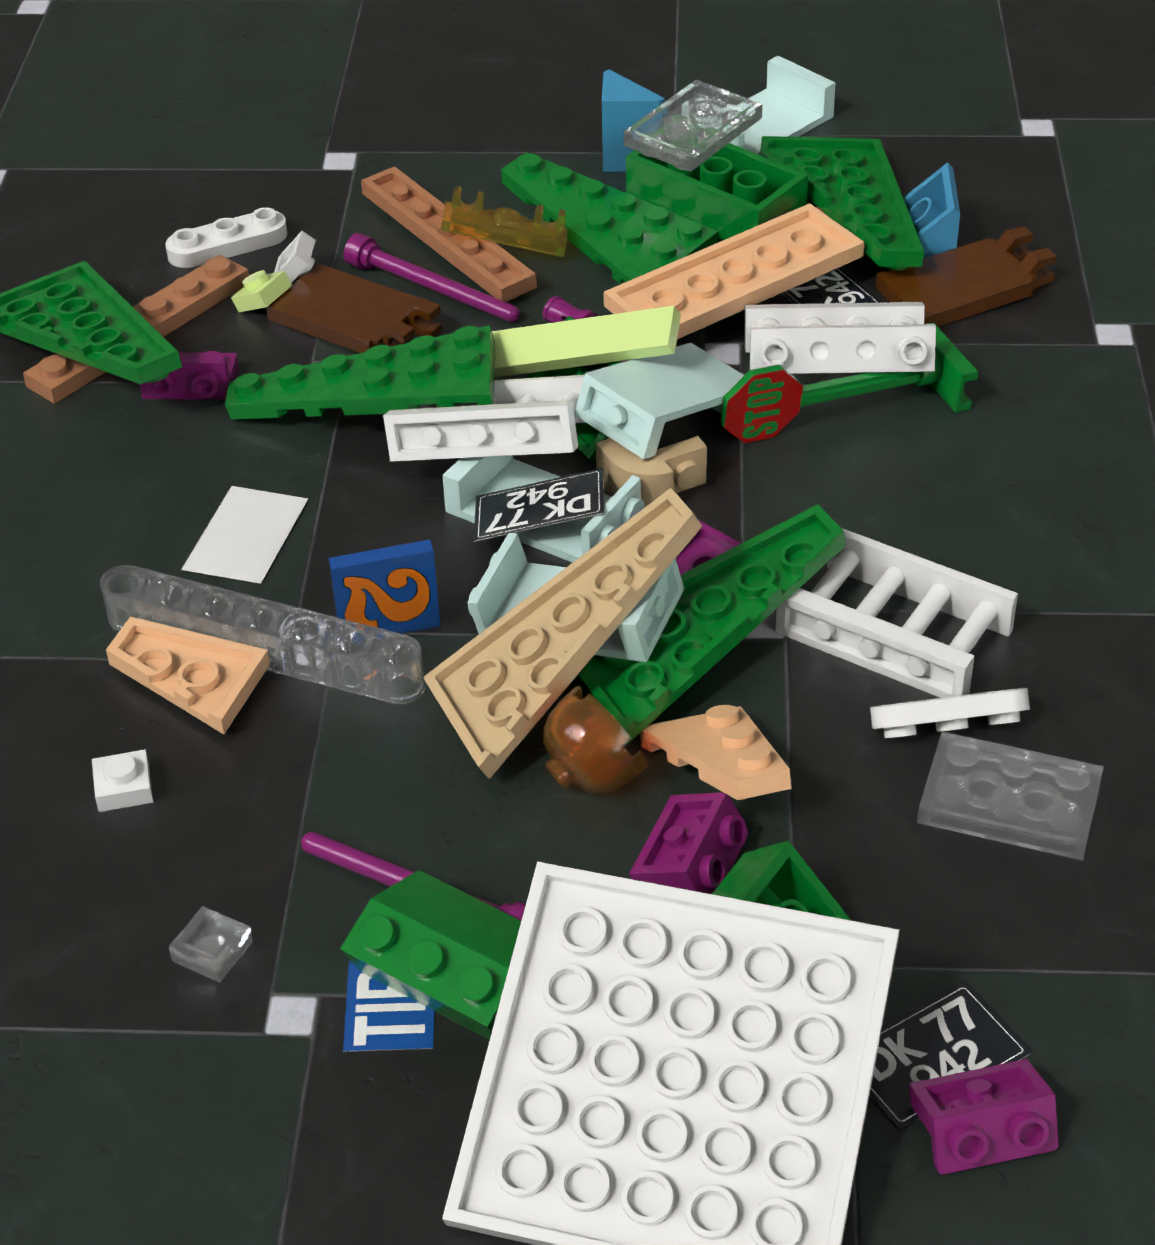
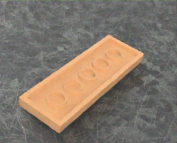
M809 203L604 291V307L611 313L617 314L675 306L681 314L677 339L745 310V305H756L863 257L865 242Z

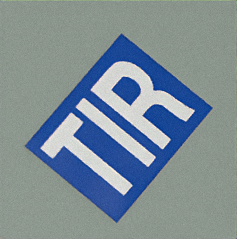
M349 961L343 1052L433 1049L434 1010L362 973Z

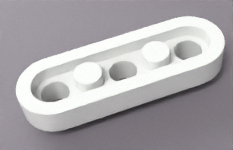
M259 208L250 214L234 218H221L212 224L193 229L183 228L177 230L165 243L168 261L176 267L190 268L203 265L209 259L215 258L218 255L229 258L277 245L287 237L286 220L282 213L272 208Z
M1017 688L870 707L872 729L883 728L884 738L916 735L915 724L930 722L936 723V731L969 728L968 718L986 715L988 717V725L1021 721L1020 711L1029 710L1030 703L1028 688Z

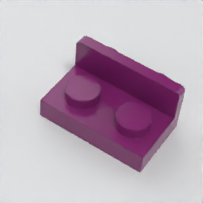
M217 351L179 353L182 368L170 372L161 381L140 384L142 399H226L229 381L236 379L239 369L237 353H220Z
M724 792L671 795L629 873L632 880L712 894L730 872L748 836L746 823L738 813L730 796Z
M1027 1059L909 1083L911 1106L931 1135L933 1164L940 1174H948L1051 1152L1058 1148L1055 1093Z

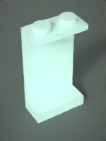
M776 56L767 63V88L715 117L685 105L682 107V124L764 157L765 155L760 151L762 136L799 137L834 117L836 83L787 59Z
M688 343L676 347L675 354L632 359L585 373L574 415L640 458L646 459L656 455L665 422L708 408H713L722 413L724 395L744 375L696 345Z
M513 455L460 458L442 475L445 510L449 514L474 523L476 496L559 478L560 476L515 460ZM632 475L613 497L604 494V513L515 533L518 534L520 542L573 563L644 509V501L641 500V478Z
M508 533L498 552L493 554L489 567L479 584L471 591L467 602L469 613L473 617L478 633L483 632L566 567L528 563L518 534ZM676 558L594 655L640 662L648 661L684 591Z

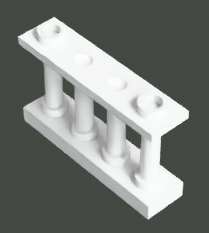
M923 302L745 305V352H750V370L779 364L790 374L935 371L936 325L924 324L925 306Z
M585 375L494 380V404L457 403V407L437 408L435 404H423L419 406V409L389 410L383 415L390 461L574 452L578 447L575 423H586L574 415Z
M843 529L847 545L827 563V572L811 592L799 588L776 609V633L943 698L970 693L975 655L969 653L986 629L1009 637L1013 631L1018 593ZM848 576L873 585V588L856 610L830 600ZM893 594L920 603L902 627L876 618ZM939 611L966 620L950 645L922 635Z

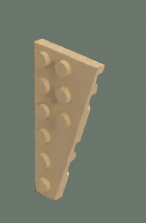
M672 488L664 492L423 677L477 766L489 779L701 529L702 525L694 513Z

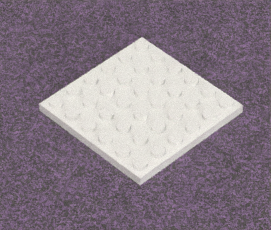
M537 862L442 1220L447 1226L532 1245H842L898 945L899 930Z

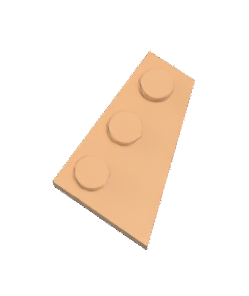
M131 616L106 649L109 665L222 734L226 733L270 665L267 649Z
M714 706L709 708L705 714L648 725L639 733L641 747L650 752L660 748L665 750L667 761L677 767L687 764L694 766L698 769L700 780L736 800L792 789L790 768L741 706Z

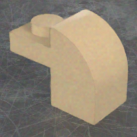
M696 436L657 449L655 456L642 459L609 438L596 443L597 469L603 468L604 489L612 497L632 475L641 478V500L644 501L645 508L670 488L675 493H679L705 484L707 446Z

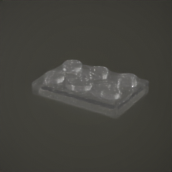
M695 80L624 131V146L641 152L645 156L654 157L672 164L678 169L691 172L762 119L763 104Z
M941 732L919 805L917 823L1083 861L1104 766Z

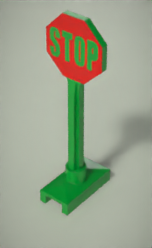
M936 326L935 371L868 372L802 385L799 380L779 364L749 370L724 395L720 423L744 444L774 438L799 413L800 408L803 406L909 384H915L916 386L930 384L956 413L971 409L972 401L963 392L964 385L967 381L977 380L979 372Z

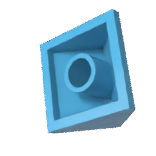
M609 69L603 72L602 86L603 172H626V156L665 130V98Z
M947 162L903 197L924 250L923 259L957 248L960 209L953 167Z

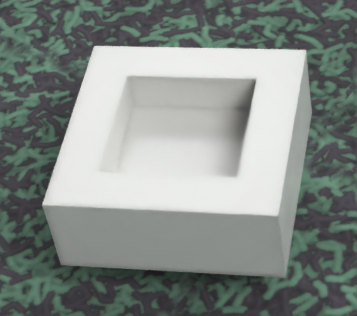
M301 231L278 257L274 273L285 271L291 283L296 278L300 279L314 265L315 259L311 255L316 240Z
M146 749L92 759L95 799L99 812L153 803Z

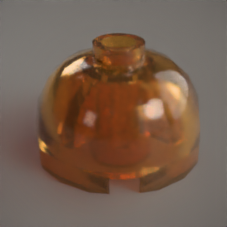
M576 686L556 705L549 714L543 728V744L551 757L544 766L564 789H567L571 784H575L588 794L604 795L615 792L636 778L648 767V763L641 751L632 758L624 747L631 737L592 695L588 694L583 699L582 688Z

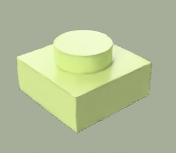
M261 270L246 277L242 281L244 287L233 295L231 299L238 312L265 308L293 285L285 271L266 274L265 270Z

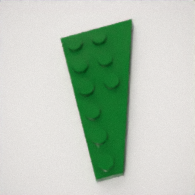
M762 136L760 151L768 159L808 174L807 197L828 217L864 241V252L878 266L891 270L922 267L924 250L880 139Z
M526 152L501 169L502 184L527 205H536L541 209V217L549 224L556 222L562 229V235L593 262L605 264L612 270V278L619 284H623L718 243L719 231L702 225L696 220H690L668 211L664 207L639 199L633 194L605 185L599 180L576 173L567 167L542 159L536 154Z
M86 261L79 262L0 293V333L138 384L161 381L170 372L183 367L178 351Z
M490 325L479 328L476 326H466L447 335L438 337L420 336L409 343L391 347L378 345L368 349L366 352L350 356L336 354L325 358L322 362L303 366L300 364H290L278 371L262 375L248 373L234 381H229L225 406L230 419L279 418L291 409H304L306 417L322 416L325 412L324 408H342L344 415L386 414L389 410L417 409L423 404H435L437 408L457 407V403L494 404L495 340Z
M817 504L680 575L684 591L647 662L594 655L575 679L626 746L838 554L847 545L844 530Z

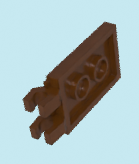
M1022 226L1006 230L998 241L995 238L991 240L985 238L924 258L922 267H908L904 270L890 269L878 273L876 288L889 302H923L925 306L924 324L934 322L937 327L1032 296L1033 289L1054 281L1055 274L1046 265L1055 264L1057 256L1048 248L1034 251L1028 250L1021 243L1027 244L1032 242L1033 234Z
M321 264L316 265L266 307L269 321L359 353L366 352L368 349L378 345L391 347L405 344L414 335L436 337L443 331L442 323L431 321L441 313L440 305L425 298H419Z

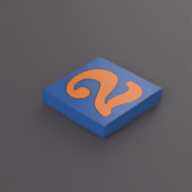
M430 539L328 558L338 632L342 645L441 626L434 551Z

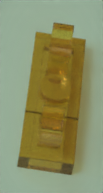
M459 186L453 191L452 202H445L441 223L442 231L564 257L567 246L565 210L560 209L558 219L552 223L543 220L544 205L540 204L535 209L534 220L520 216L519 212L510 208L500 207L496 210L489 208L484 210V193L482 191H478L476 201L473 204L467 205L460 199L462 187Z

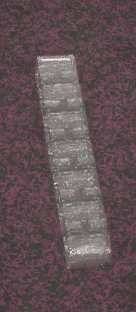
M132 565L113 567L107 570L100 579V588L108 622L112 628L118 631L121 630L131 616L267 649L270 665L267 668L268 671L393 704L411 703L417 700L424 692L425 680L423 678L424 671L420 643L408 635Z

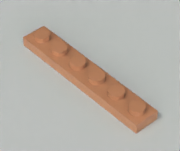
M395 166L361 180L362 194L493 297L507 302L537 288L535 272Z
M218 255L185 276L176 279L173 283L155 294L144 298L133 308L164 337L244 287L242 281L249 276V270L222 255ZM55 353L23 372L27 388L55 404L106 372Z

